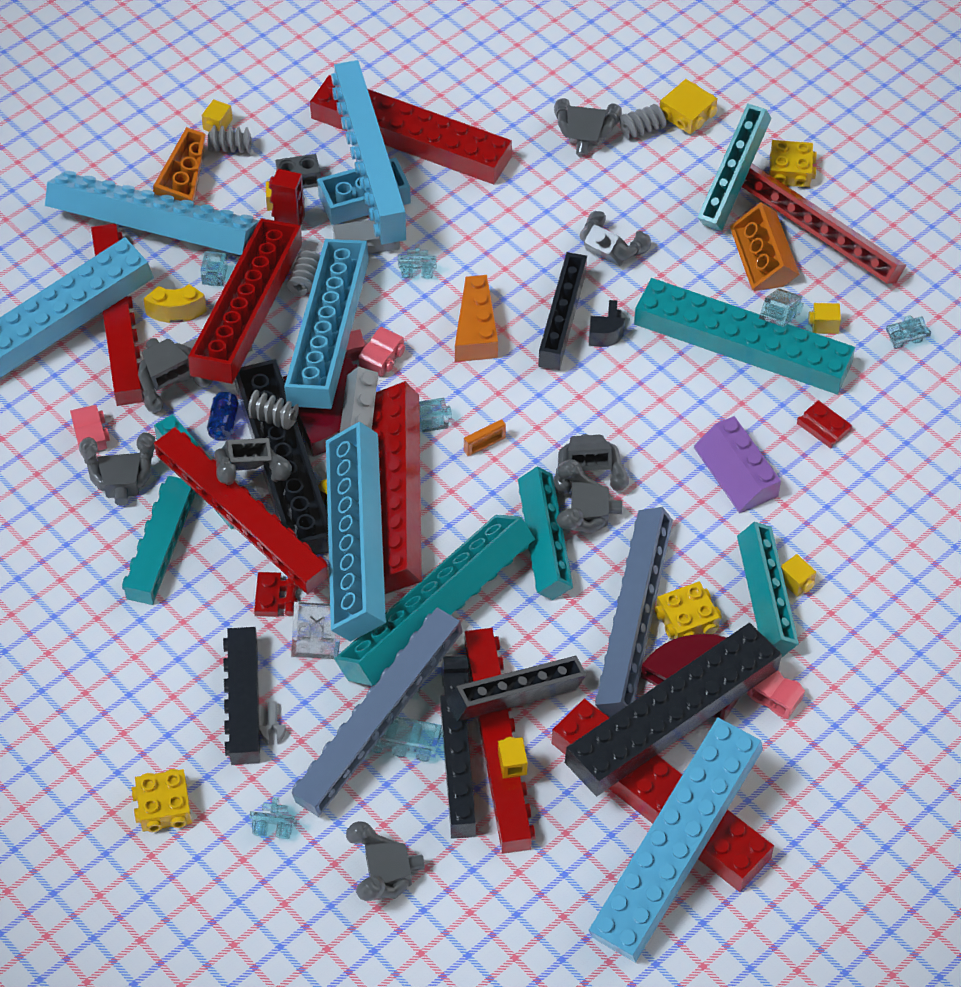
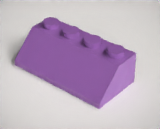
M735 416L716 423L694 445L695 451L739 514L779 496L781 480Z

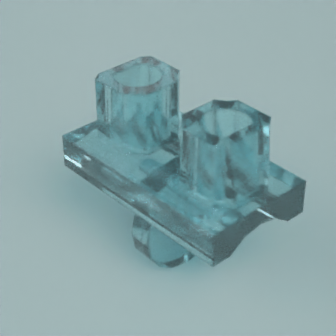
M420 244L415 245V250H407V255H398V268H400L402 278H412L413 269H421L422 278L432 279L434 269H437V256L428 255V250H420Z
M911 315L905 316L904 321L886 326L890 342L895 349L903 347L904 343L913 342L916 344L922 342L923 338L931 336V330L926 326L923 316L913 318Z
M273 797L272 804L263 803L262 810L271 811V814L250 811L249 819L252 821V834L256 836H267L268 824L277 825L275 837L290 839L292 829L297 825L295 816L278 814V812L287 813L288 806L279 805L278 797Z

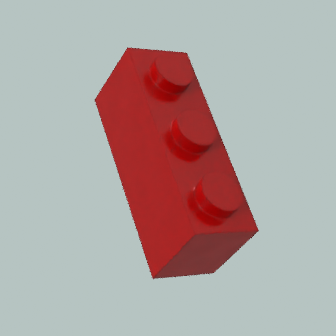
M277 168L275 175L271 176L269 181V189L272 192L270 203H273L271 216L274 217V221L302 225L305 218L302 174Z

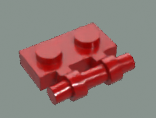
M258 572L254 615L278 617L279 609H285V615L293 616L298 601L296 591L299 587L289 577L285 581L281 580V573ZM280 591H287L285 598H280Z

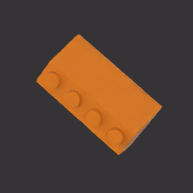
M760 202L729 226L753 291L784 287L800 275L775 210Z

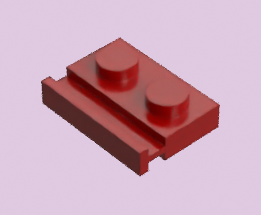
M819 400L808 408L801 417L797 418L799 426L830 449L833 447V444L839 442L852 429V424Z

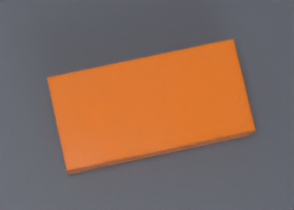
M502 419L464 437L465 454L470 456L506 438L505 422Z

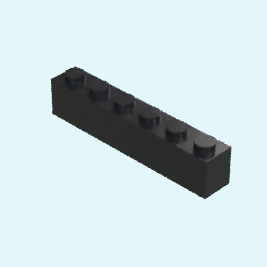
M566 252L539 348L538 367L560 371L586 276L587 255Z
M256 627L227 628V638H223L224 652H228V658H223L224 672H228V678L224 679V693H228V699H224V712L229 714V720H224L225 735H229V741H225V756H230L231 765L259 764V684Z
M575 655L456 686L446 702L455 720L459 722L575 691L587 674Z
M440 695L451 839L476 837L467 720L457 722L446 702L450 695Z

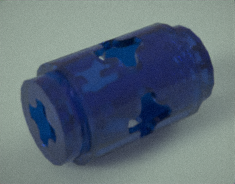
M219 392L212 400L207 430L209 436L215 440H228L234 431L239 402L237 397L230 392Z

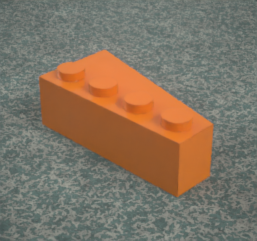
M188 127L185 128L153 185L155 195H170L175 200H190L194 202L205 151V133Z
M487 275L466 276L455 340V362L498 358V337Z

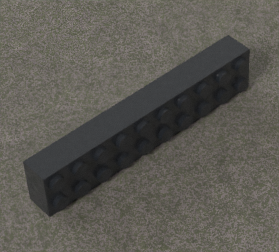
M273 359L241 367L234 382L252 439L269 438L270 448L276 454L287 459L292 466L289 478L277 483L271 480L272 470L269 468V463L261 466L276 516L286 529L290 528L293 530L299 541L302 543L306 542L315 555L329 552L328 514L297 421H295L290 429L286 430L282 426L277 427L274 423L268 424L266 421L262 422L258 418L253 419L249 416L248 406L255 390L259 391V398L263 393H267V400L273 395L276 397L275 403L280 398L284 399L283 406L287 403L285 385L277 360Z
M749 622L566 747L564 763L596 797L778 671L782 653Z

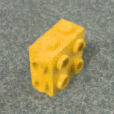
M685 79L660 100V108L666 120L691 135L696 129H700L705 121L715 116L718 98L700 88L697 84Z
M772 140L769 175L786 186L810 187L811 179L816 177V167H813V164H816L817 152L813 151V143Z
M700 581L657 596V604L654 607L657 618L662 620L665 625V632L668 638L672 639L693 634H714L719 630L720 620L722 619L719 608L717 606L714 607L708 589H704Z
M169 769L162 773H145L135 777L136 786L131 787L133 802L138 801V808H134L136 823H141L143 832H157L163 828H181L192 824L184 769Z

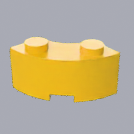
M190 284L175 290L158 286L143 298L146 315L161 322L170 323V320L182 319L183 322H186L207 312L205 295Z

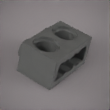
M316 154L275 160L276 171L278 168L302 174L303 189L318 186L317 179L321 178Z

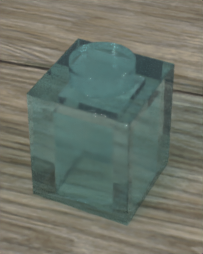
M205 251L200 270L202 284L209 286L224 285L228 268L226 253Z
M445 398L419 401L422 432L449 428V419H452L451 407L446 406Z

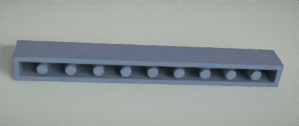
M663 507L638 510L637 519L634 523V533L630 541V551L626 559V569L622 578L620 596L617 599L618 605L616 614L613 617L608 650L604 657L605 663L602 675L600 676V686L595 698L597 708L608 717L613 716L635 701L673 519Z
M436 608L432 614L430 613L426 616L423 626L418 632L415 631L412 634L408 645L404 650L401 649L397 653L393 664L383 671L378 683L368 690L364 701L353 709L352 716L346 723L341 724L334 739L326 743L319 758L311 762L305 776L294 784L291 793L295 803L320 817L463 633L460 620L439 608Z

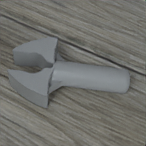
M276 701L268 702V724L266 726H259L260 734L268 745L269 734L272 730L277 734V744L281 742L286 733V725H279L277 723Z

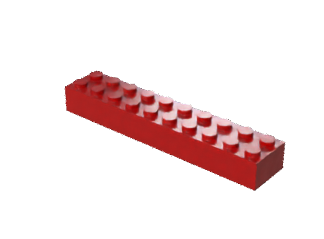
M328 75L310 100L311 119L343 130L341 117L343 116L338 114V100H334L332 88H335V86H333L331 75ZM367 89L384 144L388 147L493 185L512 158V140Z
M260 218L188 356L190 376L233 384L302 246L301 225Z
M406 381L376 392L372 430L378 433L385 594L422 582L419 394Z
M584 698L552 729L551 744L566 754V747L609 719V717ZM656 755L611 786L609 790L653 824L683 774ZM727 809L698 860L737 891L741 892L771 860L774 845Z

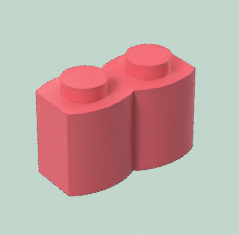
M380 327L360 353L359 366L378 372V375L381 377L386 372H390L393 368L394 360L397 357H401L404 353V337Z
M97 405L70 410L78 446L84 438L91 437L97 442L98 451L107 449L106 442L110 441L108 429L102 428V424L105 423L103 411H98Z
M776 671L750 689L747 695L757 703L767 706L775 714L788 719L803 699L805 690L799 682L784 678L779 671Z

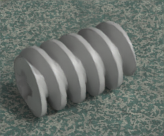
M657 104L637 109L635 112L631 111L620 117L621 131L628 140L629 133L635 138L637 137V131L640 135H644V128L650 133L652 130L651 126L654 130L659 129V124L662 128L666 127L665 116Z
M213 125L208 133V151H211L214 146L215 151L218 152L222 146L224 152H227L229 147L232 152H236L237 148L240 153H244L245 149H247L248 153L251 152L252 138L248 127L242 133L240 127H237L236 132H233L232 126H229L228 131L225 132L224 126H221L220 130L217 131L216 126Z
M301 250L286 284L292 294L305 296L307 293H310L320 259L318 253L310 250Z
M255 390L248 406L250 418H258L259 421H266L268 424L274 423L275 426H282L286 430L290 429L298 416V404L292 409L291 401H287L285 406H283L284 399L280 398L275 403V396L272 395L267 400V393H263L259 398L260 393L258 390Z

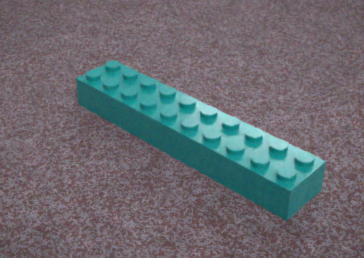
M654 278L650 279L635 308L634 325L837 395L852 365L856 348Z
M494 515L429 573L422 582L418 583L385 613V624L358 637L336 656L334 660L347 680L370 686L376 685L381 679L383 671L395 661L397 653L401 649L404 650L408 645L412 634L415 631L418 632L423 626V622L428 614H432L436 608L449 615L460 610L471 596L481 591L482 586L495 579L498 575L497 573L503 567L510 565L514 557L527 550L529 544L535 538L523 518L520 516Z

